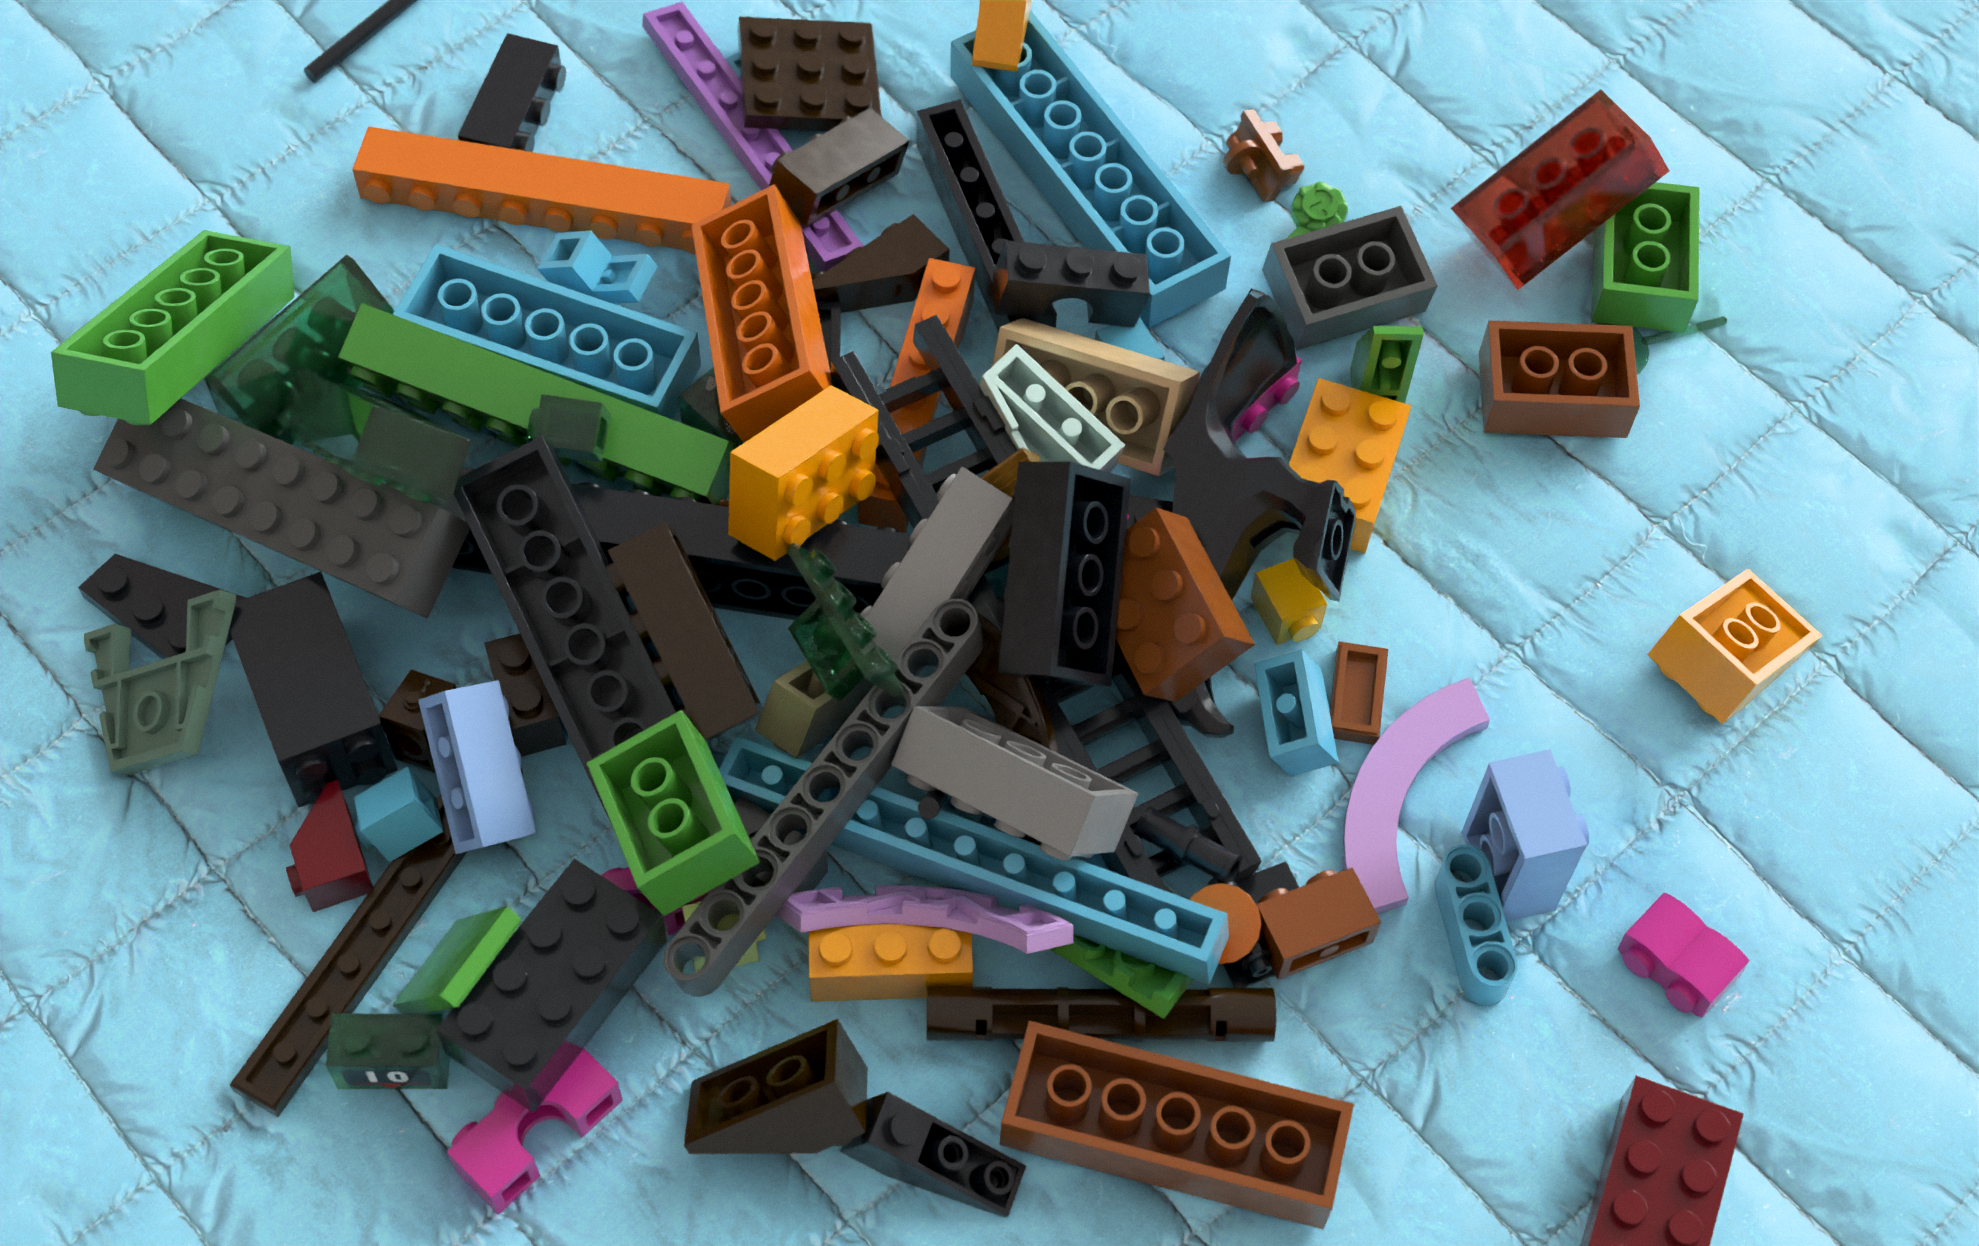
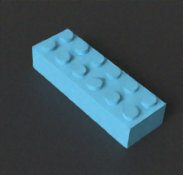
M438 244L433 246L393 313L395 316L672 420L701 367L698 332Z

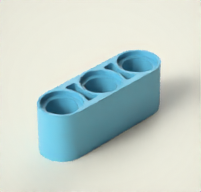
M1460 844L1452 847L1445 854L1434 882L1435 893L1464 995L1471 1002L1480 1006H1492L1499 1003L1505 997L1518 969L1517 958L1490 862L1479 848ZM1451 872H1464L1471 877L1472 882H1461ZM1464 920H1478L1485 926L1486 930H1473L1466 925ZM1488 967L1494 970L1500 980L1494 981L1484 978L1477 968Z

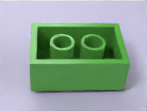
M1606 176L1595 208L1591 322L1680 333L1686 332L1699 300L1700 187Z
M682 710L587 762L637 888L663 916L760 863L706 740Z

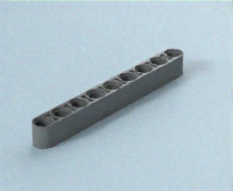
M949 599L934 609L752 838L751 843L760 863L712 889L668 944L664 952L665 968L684 993L693 997H703L711 994L721 985L892 767L893 758L914 706H940L980 655L984 647L985 637L977 612L969 602L962 599ZM959 625L969 627L968 631L958 637L947 635L953 627ZM933 665L937 667L936 671L928 677L915 676L916 672L924 666ZM893 706L906 707L904 712L896 718L886 719L883 717L885 711ZM858 748H873L871 754L862 760L850 759L852 753ZM828 788L840 789V792L833 800L828 802L817 801L819 795ZM797 829L807 830L805 837L799 843L793 845L784 844L787 835ZM764 871L773 872L770 882L766 885L751 887V882L757 874ZM739 914V920L731 929L726 931L717 930V926L724 916ZM697 956L705 957V962L699 971L693 974H683V969L690 959Z

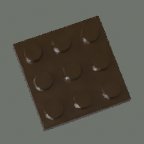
M739 16L737 32L744 128L829 131L837 127L846 117H855L869 108L882 117L872 23Z

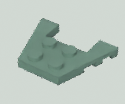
M216 590L189 599L187 604L186 652L134 669H130L131 628L112 624L84 634L85 649L88 652L94 653L97 669L90 672L93 688L102 690L106 712L103 711L99 718L111 772L130 775L198 755L236 603V594L224 590Z

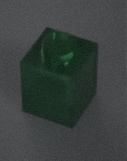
M541 394L539 409L533 408L530 414L528 435L533 440L543 436L555 449L558 457L602 463L611 414L599 402Z

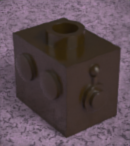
M412 669L378 715L396 760L436 773L418 700L443 691L456 689L454 683Z

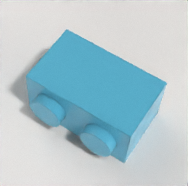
M1303 650L1254 663L1269 757L1290 776L1338 764L1322 670Z

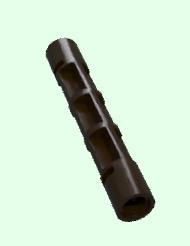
M927 986V1040L992 1041V1039H1024L1028 1023L1032 1021L1099 1039L1274 1042L1276 1033L1275 992L1273 988L1186 989L1166 1017L1162 1018L1116 989H1068V987H1056V989H992V987Z

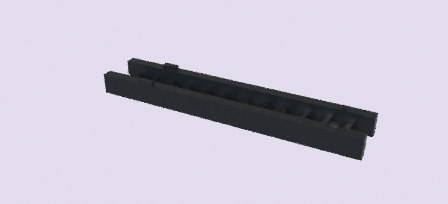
M937 315L916 323L913 343L930 372L918 378L912 377L886 389L884 393L878 394L854 351L831 361L833 386L879 410L877 429L879 442L876 448L875 463L888 482L890 490L913 530L922 519H929L939 503L936 493L939 492L942 484L950 475H957L961 467L966 468L975 475L986 470L990 471L1018 451L1005 430L1003 420L988 395H984ZM942 390L954 412L901 434L890 413ZM965 430L977 452L925 475L913 452ZM1010 555L1001 560L990 562L966 600L1001 632L1005 607L1004 596L997 599L984 574L1009 563ZM1117 641L1115 643L1112 680L1124 701L1076 725L1071 726L1059 703L1094 686L1046 683V681L1036 680L1048 706L1055 731L1058 754L1119 784L1162 764L1175 785V788L1132 809L1115 852L1100 853L1110 871L1167 891L1160 878L1183 867L1175 863L1172 858L1173 855L1164 850L1148 858L1138 835H1134L1140 816L1147 807L1152 806L1167 817L1188 807L1199 828L1204 830L1206 838L1234 853L1241 854L1243 857L1242 864L1232 881L1238 882L1256 873L1262 862L1261 858L1167 700L1143 694ZM1137 721L1150 744L1104 767L1096 769L1084 746Z

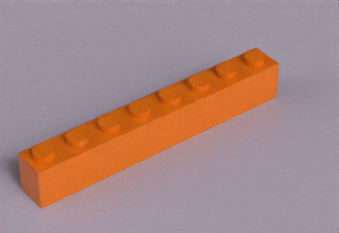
M368 126L352 169L360 198L369 199L375 203L382 204L388 202L412 206L424 211L437 210L456 213L467 218L481 217L504 221L511 225L525 224L549 228L556 232L592 230L597 238L618 239L637 242L648 247L662 246L681 249L692 254H696L691 225L731 206L730 183Z

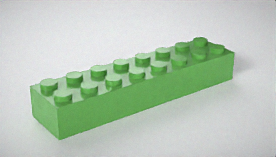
M361 303L338 358L352 369L350 376L363 382L365 389L386 398H390L392 393L395 392L399 396L408 399V405L431 415H435L438 408L444 413L453 416L452 421L476 432L480 431L482 425L486 426L489 430L498 433L497 438L518 448L527 442L529 443L543 436L555 449L561 464L569 466L571 459L576 460L581 465L588 467L587 473L599 479L614 483L616 476L623 478V480L633 484L632 490H642L659 497L663 493L673 499L690 497L701 503L718 505L721 498H728L730 452L734 450L728 440Z

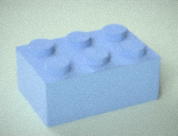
M1551 749L1490 762L1462 829L1466 845L1479 848L1490 862L1506 922L1555 911L1589 844L1587 824L1581 814H1575L1569 799L1571 788L1568 775L1563 767H1557Z

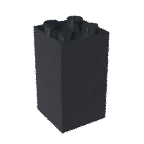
M320 571L237 601L229 631L277 760L298 808L307 804H315L329 782L338 780L342 791L357 785L375 784L385 778L387 774L397 771L398 769L382 724L322 572Z

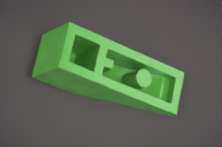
M1373 326L1356 343L1350 368L1351 387L1405 403L1424 335L1423 327Z

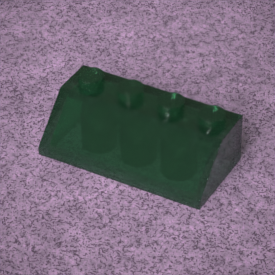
M346 254L204 378L219 415L292 445L300 433L314 421L322 419L328 413L331 406L348 390H353L362 383L350 376L352 369L338 358L359 307L363 303L390 314L394 313V309L353 258Z

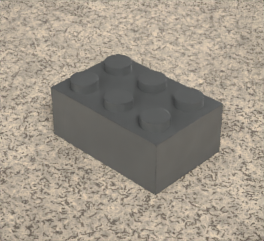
M1402 206L1271 243L1262 268L1272 295L1282 310V316L1287 324V330L1295 342L1296 350L1370 329L1373 326H1380L1426 311L1438 287Z

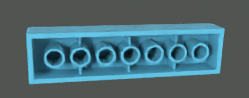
M1031 9L1017 72L972 66L976 30L951 41L950 78L1083 247L1147 255L1150 295L1140 314V318L1148 329L1226 289L1231 260L1229 252Z

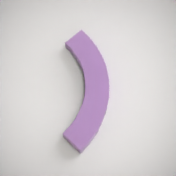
M1470 678L1445 686L1426 696L1398 717L1371 748L1353 785L1343 826V869L1346 870L1353 867L1377 914L1405 906L1409 899L1398 863L1397 828L1403 801L1416 776L1432 757L1435 758L1453 743L1470 734L1484 730L1489 725L1490 719Z
M875 885L874 895L842 896V887L792 893L776 913L778 918L800 933L840 926L906 924L947 928L977 934L1010 945L1026 954L1073 943V925L1052 913L1027 904L1020 905L1018 911L997 906V898L995 896L939 887Z

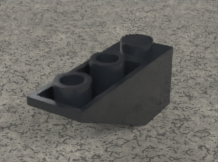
M890 1092L867 1099L866 1133L857 1136L852 1142L842 1146L840 1150L845 1155L885 1176L1004 1218L1009 1215L1026 1168L1022 1163Z

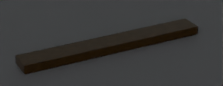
M441 794L437 798V804L444 831L394 859L389 864L230 1083V1087L235 1093L273 1115L280 1116L468 851L455 853Z

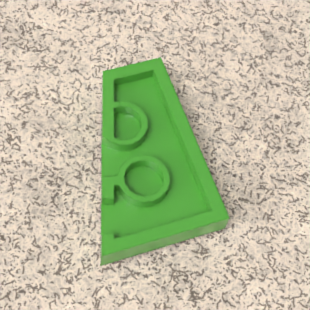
M1073 935L1072 944L1050 949L1162 1018L1166 1017L1193 981V979L1184 974L1175 973L1156 966L1154 963H1148L1124 954L1122 951L1113 950L1106 947V945H1100Z

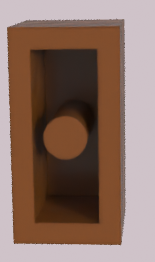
M1353 867L1335 873L1334 870L1322 871L1311 877L1306 885L1289 892L1286 888L1275 889L1265 894L1256 904L1259 908L1262 923L1258 942L1262 950L1269 949L1273 955L1271 960L1272 970L1277 980L1372 944L1381 924V920Z

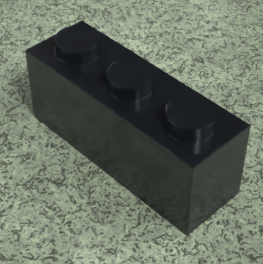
M507 33L458 133L459 141L533 152L534 136L539 126H545L550 114V102L554 93L562 90L566 79V67L561 65L558 45Z

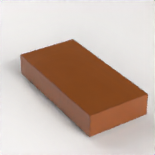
M1338 642L1329 710L1334 739L1374 745L1379 739L1388 649Z

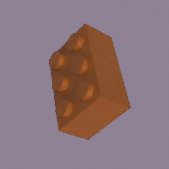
M1488 321L1479 350L1484 432L1613 438L1628 437L1640 408L1632 326Z
M1154 508L1126 530L1116 641L1143 694L1177 702L1253 647L1255 643L1188 518L1163 509Z

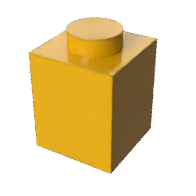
M1294 558L1255 572L1250 598L1276 645L1292 639L1295 642L1306 640L1321 629L1327 602L1320 590L1301 574Z

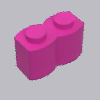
M1663 893L1624 934L1618 947L1623 962L1631 972L1639 977H1648L1659 983L1665 990L1667 999L1674 1007L1685 1013L1691 1012L1701 1018L1737 981L1749 963V959L1734 943L1714 929L1707 927L1689 907L1667 893Z

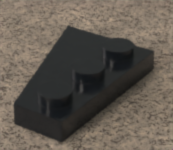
M114 554L78 587L83 598L118 625L131 628V635L161 659L186 652L188 600L216 590H222L118 554ZM236 594V602L246 599V597ZM228 631L225 646L232 640L230 631Z

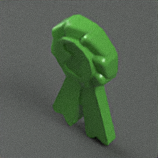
M1321 181L1301 187L1290 209L1291 218L1297 228L1288 238L1345 222L1348 215V205L1342 191Z

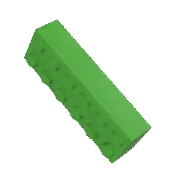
M203 230L51 351L58 407L77 410L87 416L102 415L122 419L131 425H151L294 299L291 246Z

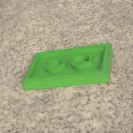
M506 906L456 920L392 1006L406 1017L459 1007L522 923L520 922L522 918Z

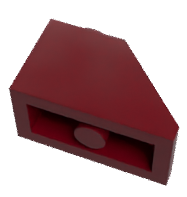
M338 780L329 782L289 846L295 864L286 867L287 876L295 897L305 895L313 912L366 895L373 888Z

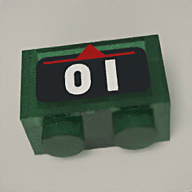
M331 1014L326 1068L337 1089H447L450 1057L445 1054L436 1029L444 1020L443 1014Z

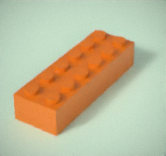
M775 185L767 187L691 225L720 412L743 443L829 386H833L801 223Z

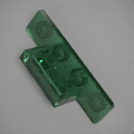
M794 542L787 549V552L817 600L788 627V630L828 695L841 701L866 678L897 698L904 691V688L894 674L898 666L885 650L875 644L873 639L877 636V632L873 626L853 609V606L857 603L855 597L844 585L834 579L833 574L837 571L836 567L821 551L814 549L810 553Z

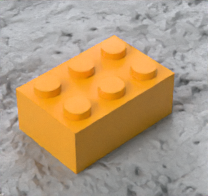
M1318 378L1289 466L1302 479L1317 483L1335 480L1344 489L1343 497H1349L1356 511V521L1350 549L1366 553L1412 405Z
M831 385L731 451L728 535L776 561L794 547L802 545L808 537L825 525L833 523L839 515L856 503L868 498L876 484L875 459L876 448L879 442V435L877 433L879 410Z

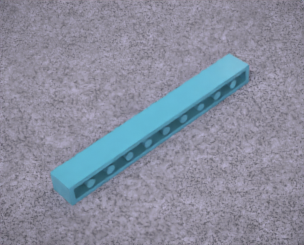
M736 735L719 771L733 803L739 797H742L772 814L812 763ZM877 786L831 843V845L949 889L995 896L997 898V906L1019 911L1020 905L1027 904L1042 909L1070 922L1073 925V935L1100 945H1106V947L1113 950L1122 951V953L1148 963H1154L1156 966L1175 973L1184 974L1191 979L1208 985L1229 939L1227 913L1071 857L1070 861L1057 859L1041 851L1040 845L944 810H940L935 818L925 819L918 812L919 801ZM828 788L819 795L817 801L828 802L833 800L840 792V789ZM804 829L796 830L803 835L807 833V830Z

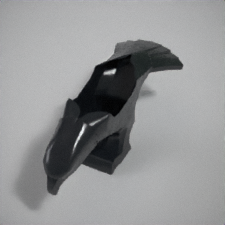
M1252 288L1225 330L1210 364L1203 370L1181 417L1163 448L1172 457L1176 472L1172 513L1188 518L1231 600L1235 597L1260 552L1283 534L1290 532L1299 534L1293 545V558L1301 574L1312 585L1320 589L1330 600L1339 602L1356 521V511L1349 497H1343L1344 489L1335 480L1317 483L1302 479L1281 457L1247 458L1233 439L1234 423L1269 387L1297 364L1295 342L1287 330L1282 310L1277 302L1268 294ZM1211 677L1177 702L1167 700L1180 724L1192 727L1207 738H1224L1234 733V726L1226 721L1215 703Z

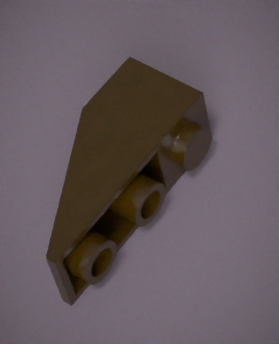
M913 214L900 223L888 226L879 237L864 247L853 249L844 260L829 270L816 273L812 277L816 301H841V313L914 301L917 299L929 258L949 262V248Z

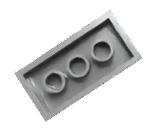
M914 706L891 764L908 774L906 781L911 785L929 792L939 789L952 796L950 803L954 807L979 815L982 811L996 819L994 825L999 830L1021 838L1027 834L1042 842L1040 845L1041 851L1064 861H1070L1073 856L1092 858L1094 854L1115 852L1138 796L1137 792L963 706Z

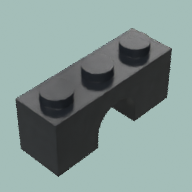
M1006 240L993 272L995 314L1042 318L1046 308L1051 303L1061 299L1076 298L1087 302L1088 323L1135 327L1150 295L1147 255Z

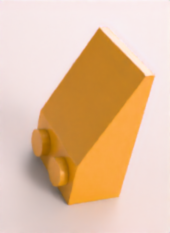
M1747 569L1681 613L1647 655L1659 665L1660 670L1666 677L1676 681L1697 701V704L1704 712L1714 716L1723 724L1754 700L1823 635L1754 573Z

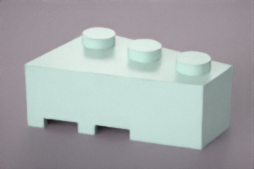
M1018 344L1012 347L982 375L979 386L984 395H988L1003 420L1005 430L1017 450L1023 447L1037 454L1042 462H1074L1109 473L1115 468L1125 444Z

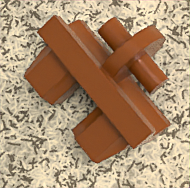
M1255 109L1243 110L1240 115L1241 123L1225 142L1229 151L1223 159L1224 167L1230 174L1245 173L1263 202L1274 201L1283 186L1297 182L1304 170V164L1297 154H1283L1279 148L1283 141V132L1276 121L1262 122Z

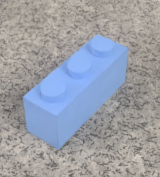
M499 680L451 689L419 699V706L455 853L458 854L536 834L533 821L534 808L526 793L521 772L522 759L518 748L514 744L508 719L509 706L502 694Z

